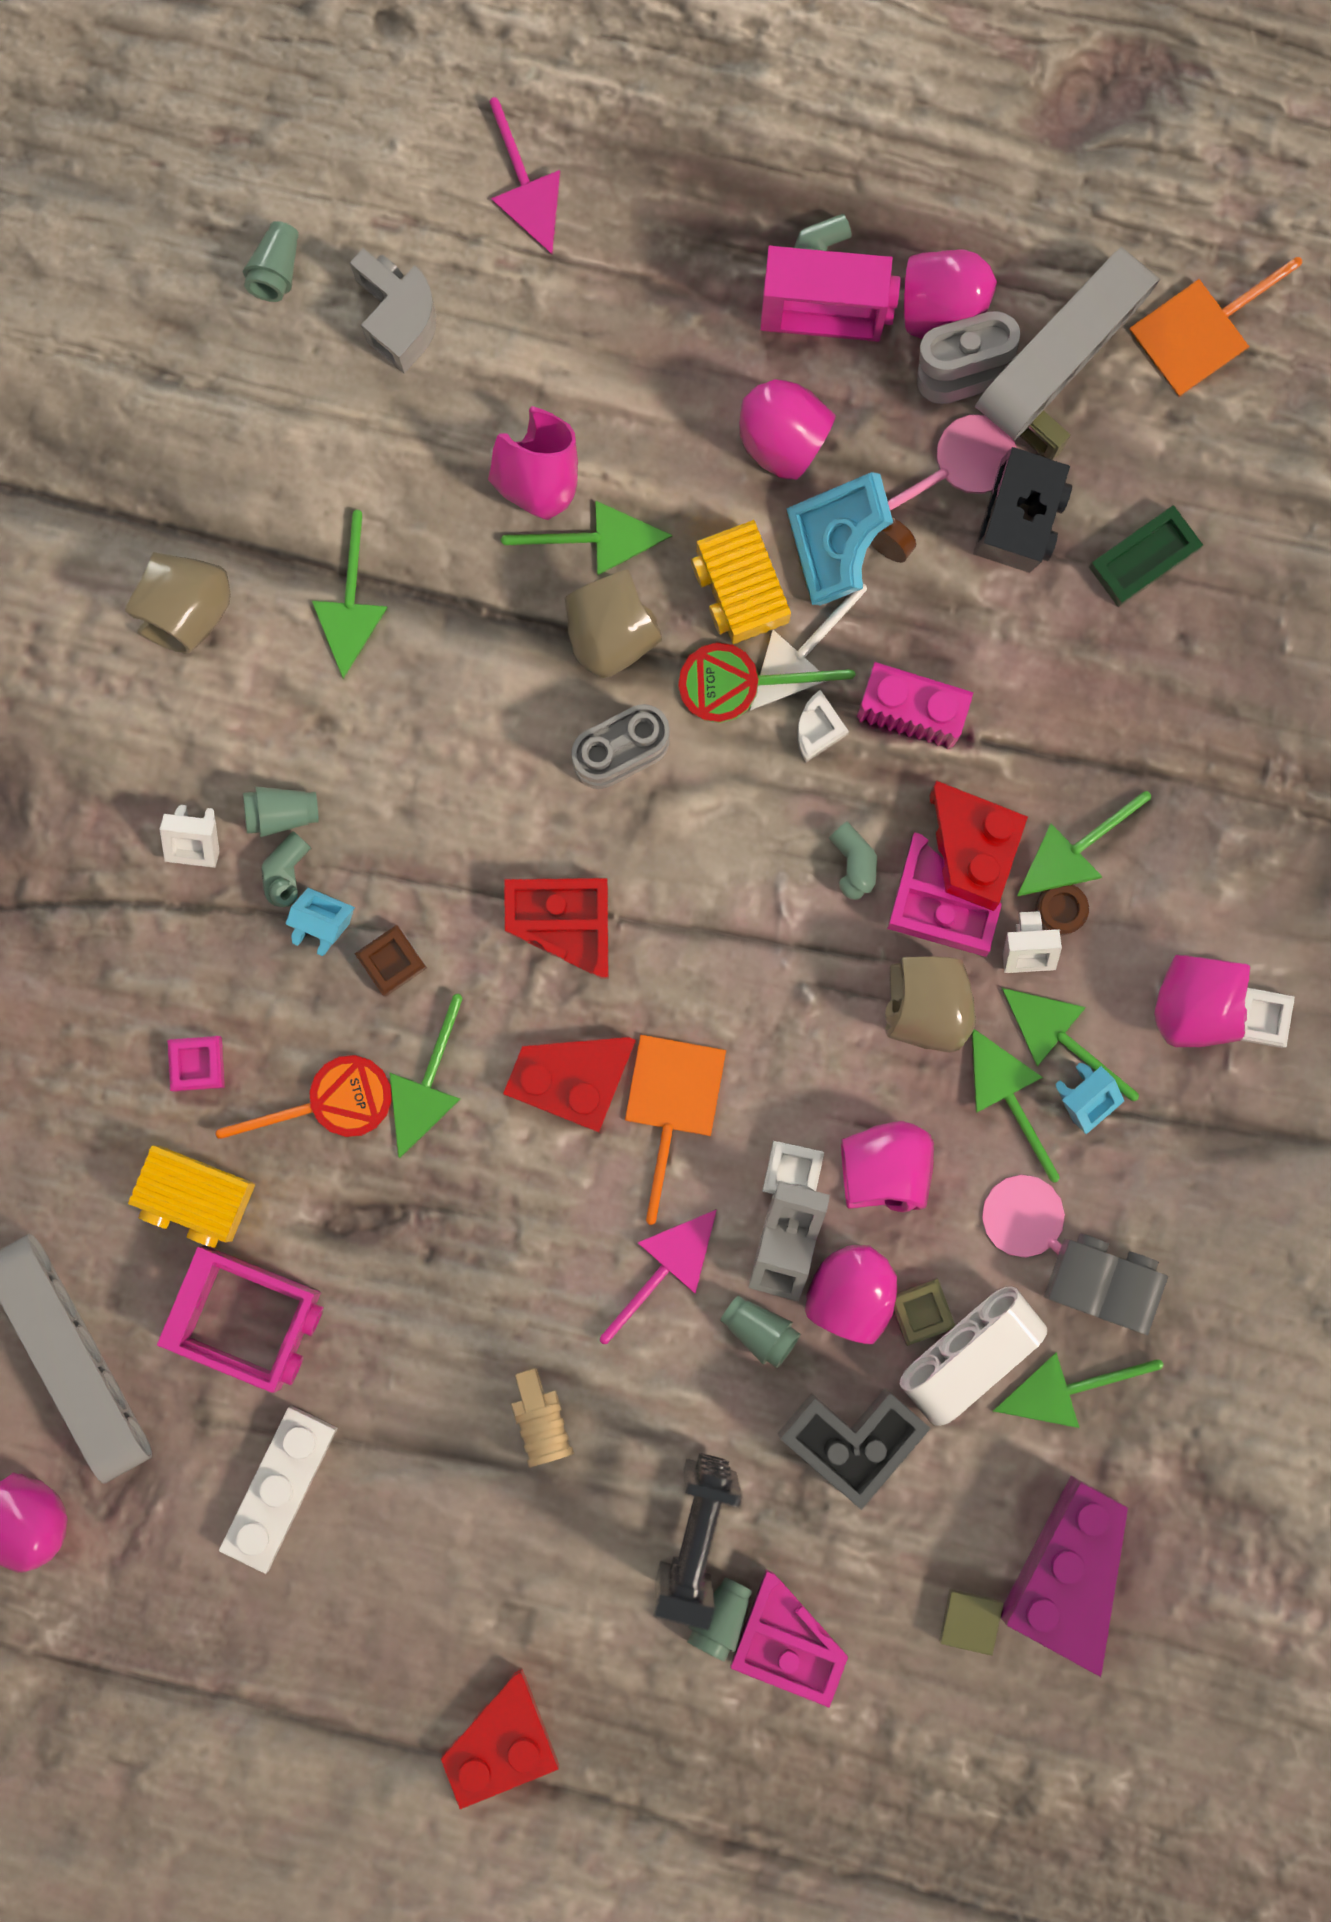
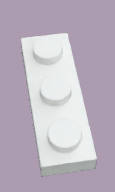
M292 1405L288 1407L219 1549L220 1552L265 1574L270 1570L338 1429L337 1427Z

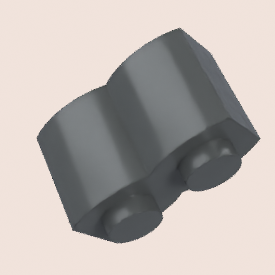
M1082 1233L1079 1234L1077 1242L1064 1239L1043 1298L1148 1336L1169 1277L1156 1271L1159 1261L1129 1251L1126 1260L1107 1253L1110 1243Z

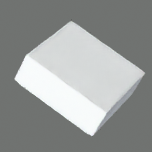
M1247 988L1245 998L1247 1021L1245 1022V1035L1241 1041L1279 1048L1287 1047L1295 997Z
M773 1141L762 1191L775 1193L779 1181L791 1185H805L816 1191L824 1152Z

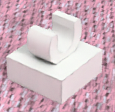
M180 805L176 809L175 815L164 814L160 835L165 862L215 868L220 851L213 809L206 808L204 818L188 817L186 805Z
M1040 911L1019 912V924H1016V932H1007L1002 954L1004 973L1056 970L1062 949L1059 929L1042 930Z

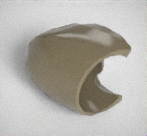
M153 552L143 572L142 579L130 597L125 611L133 618L144 621L137 629V633L142 637L175 652L191 653L209 636L229 606L231 594L227 572L219 565L201 560Z
M628 569L587 584L565 597L568 634L573 654L585 669L600 678L611 677L632 665L662 641V635L657 626V619L652 611L641 603Z
M903 957L901 963L890 965L891 1001L885 1011V1019L887 1021L885 1030L888 1038L924 1049L949 1053L960 1050L972 1034L976 1024L974 997L963 960L949 957Z

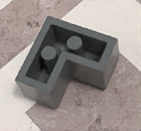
M884 1388L852 1427L848 1426L811 1393L781 1428L778 1435L786 1445L862 1510L931 1428Z

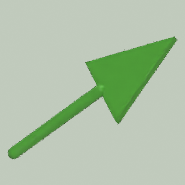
M596 501V532L504 535L501 537V543L503 545L597 543V572L600 575L672 537V535Z
M354 510L352 513L345 602L312 601L343 679L388 608L387 606L355 604L362 526V512L360 510Z
M1148 791L1142 792L1074 845L1050 824L1018 892V896L1101 879L1102 875L1080 853L1149 801L1151 793Z
M1002 988L1036 1066L1042 1062L1059 1041L1093 1070L1096 1071L1102 1066L1115 1079L1122 1094L1131 1101L1138 1100L1139 1094L1065 1033L1086 1007Z
M454 994L422 1083L420 1084L390 1073L399 1159L461 1100L458 1097L431 1088L462 1002L460 994Z
M973 1029L972 1052L976 1113L1005 1099L1048 1178L1053 1183L1058 1182L1060 1179L1058 1172L1013 1094L1043 1077Z
M1056 1352L993 1412L1080 1428L1070 1395L1160 1370L1163 1368V1362L1157 1359L1066 1385Z

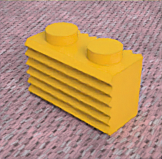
M755 520L697 541L696 552L698 556L691 559V564L700 587L710 585L716 603L710 605L709 609L719 634L728 632L732 644H737L761 633L785 626L790 622V608Z
M152 1145L128 1204L141 1209L138 1216L139 1219L165 1229L168 1228L170 1221L189 1228L186 1235L187 1238L216 1248L218 1240L223 1242L233 1241L255 1183L168 1148Z

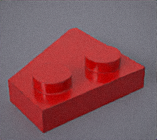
M936 781L929 797L930 803L935 804L939 828L936 831L938 850L944 858L942 873L945 891L948 894L994 911L1000 903L1028 816Z
M608 878L504 879L506 933L600 979H609Z
M630 1037L522 1046L503 1095L600 1133L636 1040Z
M523 1669L515 1672L510 1677L507 1684L481 1710L462 1735H459L441 1757L459 1809L559 1770V1762Z

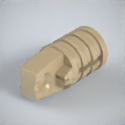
M536 1368L517 1373L516 1380L522 1401L512 1403L511 1406L516 1424L519 1423L520 1434L524 1439L525 1452L528 1453L529 1460H527L529 1468L573 1455V1448L569 1446V1437L564 1429V1420L560 1415L562 1409L556 1390L544 1393Z

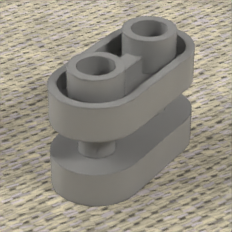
M990 311L928 331L920 345L917 387L920 393L927 400L938 404H947L984 393L996 377L1016 357L1020 340L1019 325L1008 314Z
M636 705L580 734L572 747V761L579 780L590 788L605 789L660 761L667 753L670 742V728L666 716L661 710L652 705Z

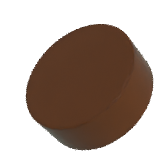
M892 517L893 523L877 533L871 545L886 558L902 563L907 560L916 548V540L912 532L903 523Z
M1068 885L1042 892L1037 900L1035 912L1040 911L1043 929H1059L1060 936L1077 931L1084 925L1089 915V903L1081 889L1075 885Z

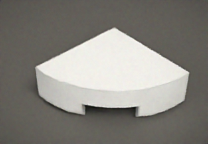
M821 690L814 694L807 702L798 723V746L805 762H808L849 733Z

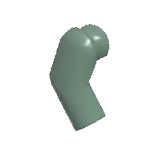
M840 214L804 228L800 231L794 248L827 251L828 246L851 238V230L847 218L844 214Z
M846 821L829 839L847 858V875L840 879V889L846 897L856 900L860 899L864 893H870L876 884L877 855L873 848Z
M294 831L264 860L261 867L264 895L269 903L278 907L285 908L291 906L296 901L298 890L294 866L311 849Z

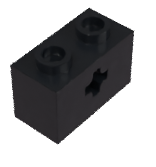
M1012 447L1001 459L973 555L1028 573L1032 572L1042 560L1048 562L1053 554L1058 538V532L1052 530L1056 513L1062 514L1072 491V484L1066 483L1070 466ZM1022 503L1029 505L1028 514L1033 517L1030 521L1023 519L1024 510L1019 507Z

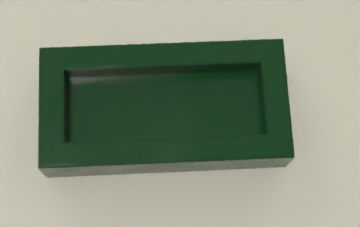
M1172 505L1090 564L1089 569L1117 607H1120L1198 552L1203 547V544L1177 508Z

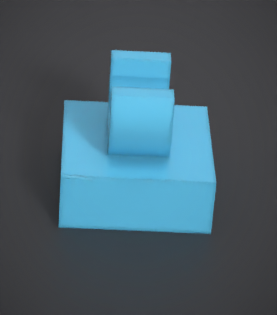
M307 888L291 906L286 925L295 928L291 937L292 944L298 946L306 934H310L320 940L317 954L325 955L350 924L355 907Z
M1079 1063L1076 1069L1084 1081L1075 1089H1070L1060 1080L1056 1083V1088L1072 1121L1087 1134L1120 1106L1124 1099L1115 1079L1102 1066L1093 1072L1088 1065Z

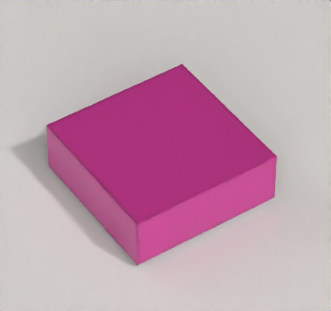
M221 1036L167 1040L170 1091L225 1088Z

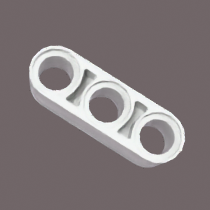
M1012 1286L1004 1287L990 1295L916 1359L901 1376L900 1386L931 1424L942 1426L950 1423L1033 1352L1046 1337L1047 1327L1017 1288Z

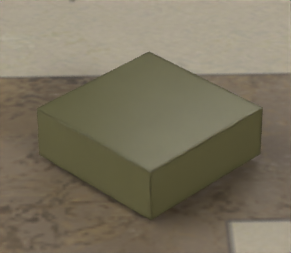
M1044 410L1020 435L1042 457L1054 460L1064 449L1071 436Z
M938 1278L897 1292L894 1314L907 1346L947 1332L955 1326Z
M950 1589L939 1638L940 1644L993 1656L1003 1602Z

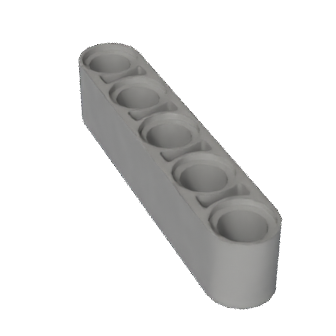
M1120 247L996 377L979 398L975 408L1012 439L1016 440L1142 305L1157 286L1160 278L1124 248Z
M29 1233L0 1250V1303L94 1475L100 1482L106 1484L152 1458L150 1444L41 1244Z

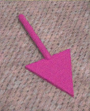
M493 97L490 99V106L521 186L491 198V200L553 255L561 171L558 170L530 182L499 99Z
M717 1209L637 1242L662 1265L600 1336L599 1340L602 1344L610 1342L669 1272L692 1292L696 1293Z

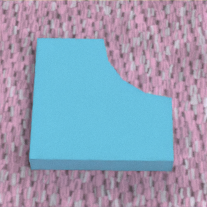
M874 472L786 508L812 605L821 606L863 589L862 565L866 550L877 533L893 523L881 475Z

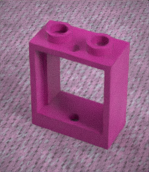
M769 246L760 331L880 342L883 326L893 325L894 312L899 299L900 276H891L893 257Z
M200 1246L196 1249L157 1346L268 1392L275 1393L282 1389L284 1383L292 1385L299 1372L304 1356L296 1352L303 1335L312 1336L318 1326L324 1307L317 1305L321 1292L212 1247ZM219 1269L300 1301L271 1371L191 1338Z

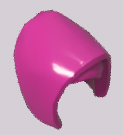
M965 249L926 252L910 256L906 268L904 288V316L907 333L923 339L924 335L933 328L987 312L997 283L991 266L979 254Z
M774 379L757 385L743 398L739 421L740 438L747 453L763 469L782 479L797 480L806 471L820 450L832 428L836 415L805 387L786 380Z
M531 406L529 409L528 430L522 442H514L508 433L497 435L492 452L488 481L504 498L530 514L545 520L555 517L568 508L577 490L578 456L575 432L567 422L554 414Z
M1175 955L1159 990L1154 1011L1156 1025L1166 1043L1174 1047H1205L1241 1041L1245 1035V1022L1247 1021L1245 998L1249 983L1250 966L1223 960Z
M894 1121L873 1126L866 1131L841 1139L842 1168L846 1206L848 1209L886 1205L892 1211L905 1213L912 1209L922 1210L926 1208L934 1160V1142L931 1134L915 1124Z
M850 1245L837 1250L821 1263L812 1278L806 1294L805 1313L807 1318L814 1324L842 1338L864 1344H873L884 1332L893 1315L897 1297V1275L887 1258L870 1245Z
M13 1472L0 1481V1566L16 1573L28 1572L49 1562L61 1548L66 1536L68 1518L62 1500L53 1489L41 1480L28 1478L23 1474Z

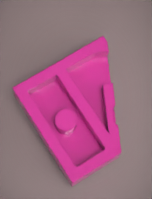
M914 832L887 929L987 957L992 945L1002 904L999 903L997 908L991 911L946 893L942 873L944 859L927 845L928 839L922 834Z
M766 1569L732 1658L730 1668L830 1708L848 1656L775 1573Z

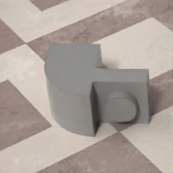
M362 248L350 262L355 280L381 302L361 324L366 341L405 374L427 349L435 333L437 316L429 284L425 276L415 265L401 280L403 274L392 261L384 255H380L376 259Z
M779 1181L767 1212L748 1288L799 1302L809 1275L816 1239L827 1212L830 1195L814 1191L805 1185H791Z

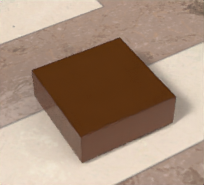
M395 925L355 953L384 997L427 969L398 925Z

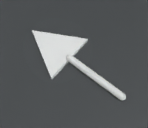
M863 583V589L849 594L798 651L773 630L760 675L818 672L819 670L805 657L866 592L867 586ZM827 681L758 686L757 697L753 701L750 711Z

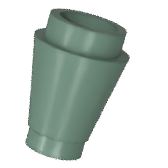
M280 221L272 222L243 270V275L246 278L244 287L253 296L269 302H279L283 299L284 294L291 291L297 240L299 237L298 231L293 226Z
M255 786L256 792L243 793L247 834L260 833L261 838L305 826L309 823L319 822L316 792L306 793L305 791Z
M739 1295L731 1302L720 1320L728 1326V1329L763 1365L769 1362L776 1368L783 1363L801 1336L798 1331L792 1328V1321L748 1300L746 1301Z
M724 1577L721 1586H718L713 1593L715 1609L709 1631L689 1626L688 1628L692 1632L687 1643L725 1662L729 1652L736 1651L752 1591Z

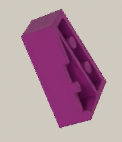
M1071 1475L1003 1604L1000 1618L1006 1626L1101 1677L1128 1508L1116 1499Z

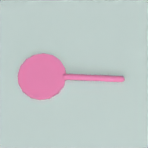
M968 415L955 420L944 430L937 445V463L940 470L888 500L890 511L943 479H946L953 487L966 493L984 494L992 491L1001 459L1012 447L1017 448L1014 439L985 415Z
M1018 1175L1005 1178L992 1188L984 1201L982 1220L985 1232L995 1247L1008 1255L1025 1258L1042 1254L1049 1248L1057 1255L1060 1252L1062 1244L1057 1239L1063 1230L1065 1214L1061 1198L1051 1185L1038 1177Z

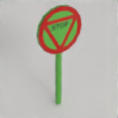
M713 643L700 647L687 658L680 671L678 686L681 699L692 714L704 721L723 723L737 719L749 710L757 697L758 686L853 679L856 673L852 669L758 676L756 665L745 651L733 644Z

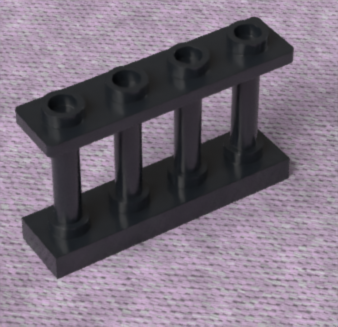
M699 1453L697 1461L690 1459L685 1461V1493L694 1497L679 1557L674 1556L671 1564L660 1561L655 1580L654 1617L708 1631L710 1629L715 1606L711 1574L705 1573L722 1503L740 1507L742 1499L737 1472L730 1470V1461Z

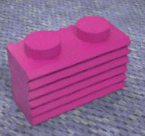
M875 662L857 717L860 722L867 719L869 725L876 722L879 728L886 725L889 731L896 728L898 734L906 732L908 737L915 734L918 740L925 737L928 743L935 740L937 746L944 743L946 748L949 749L955 745L961 736L974 692Z

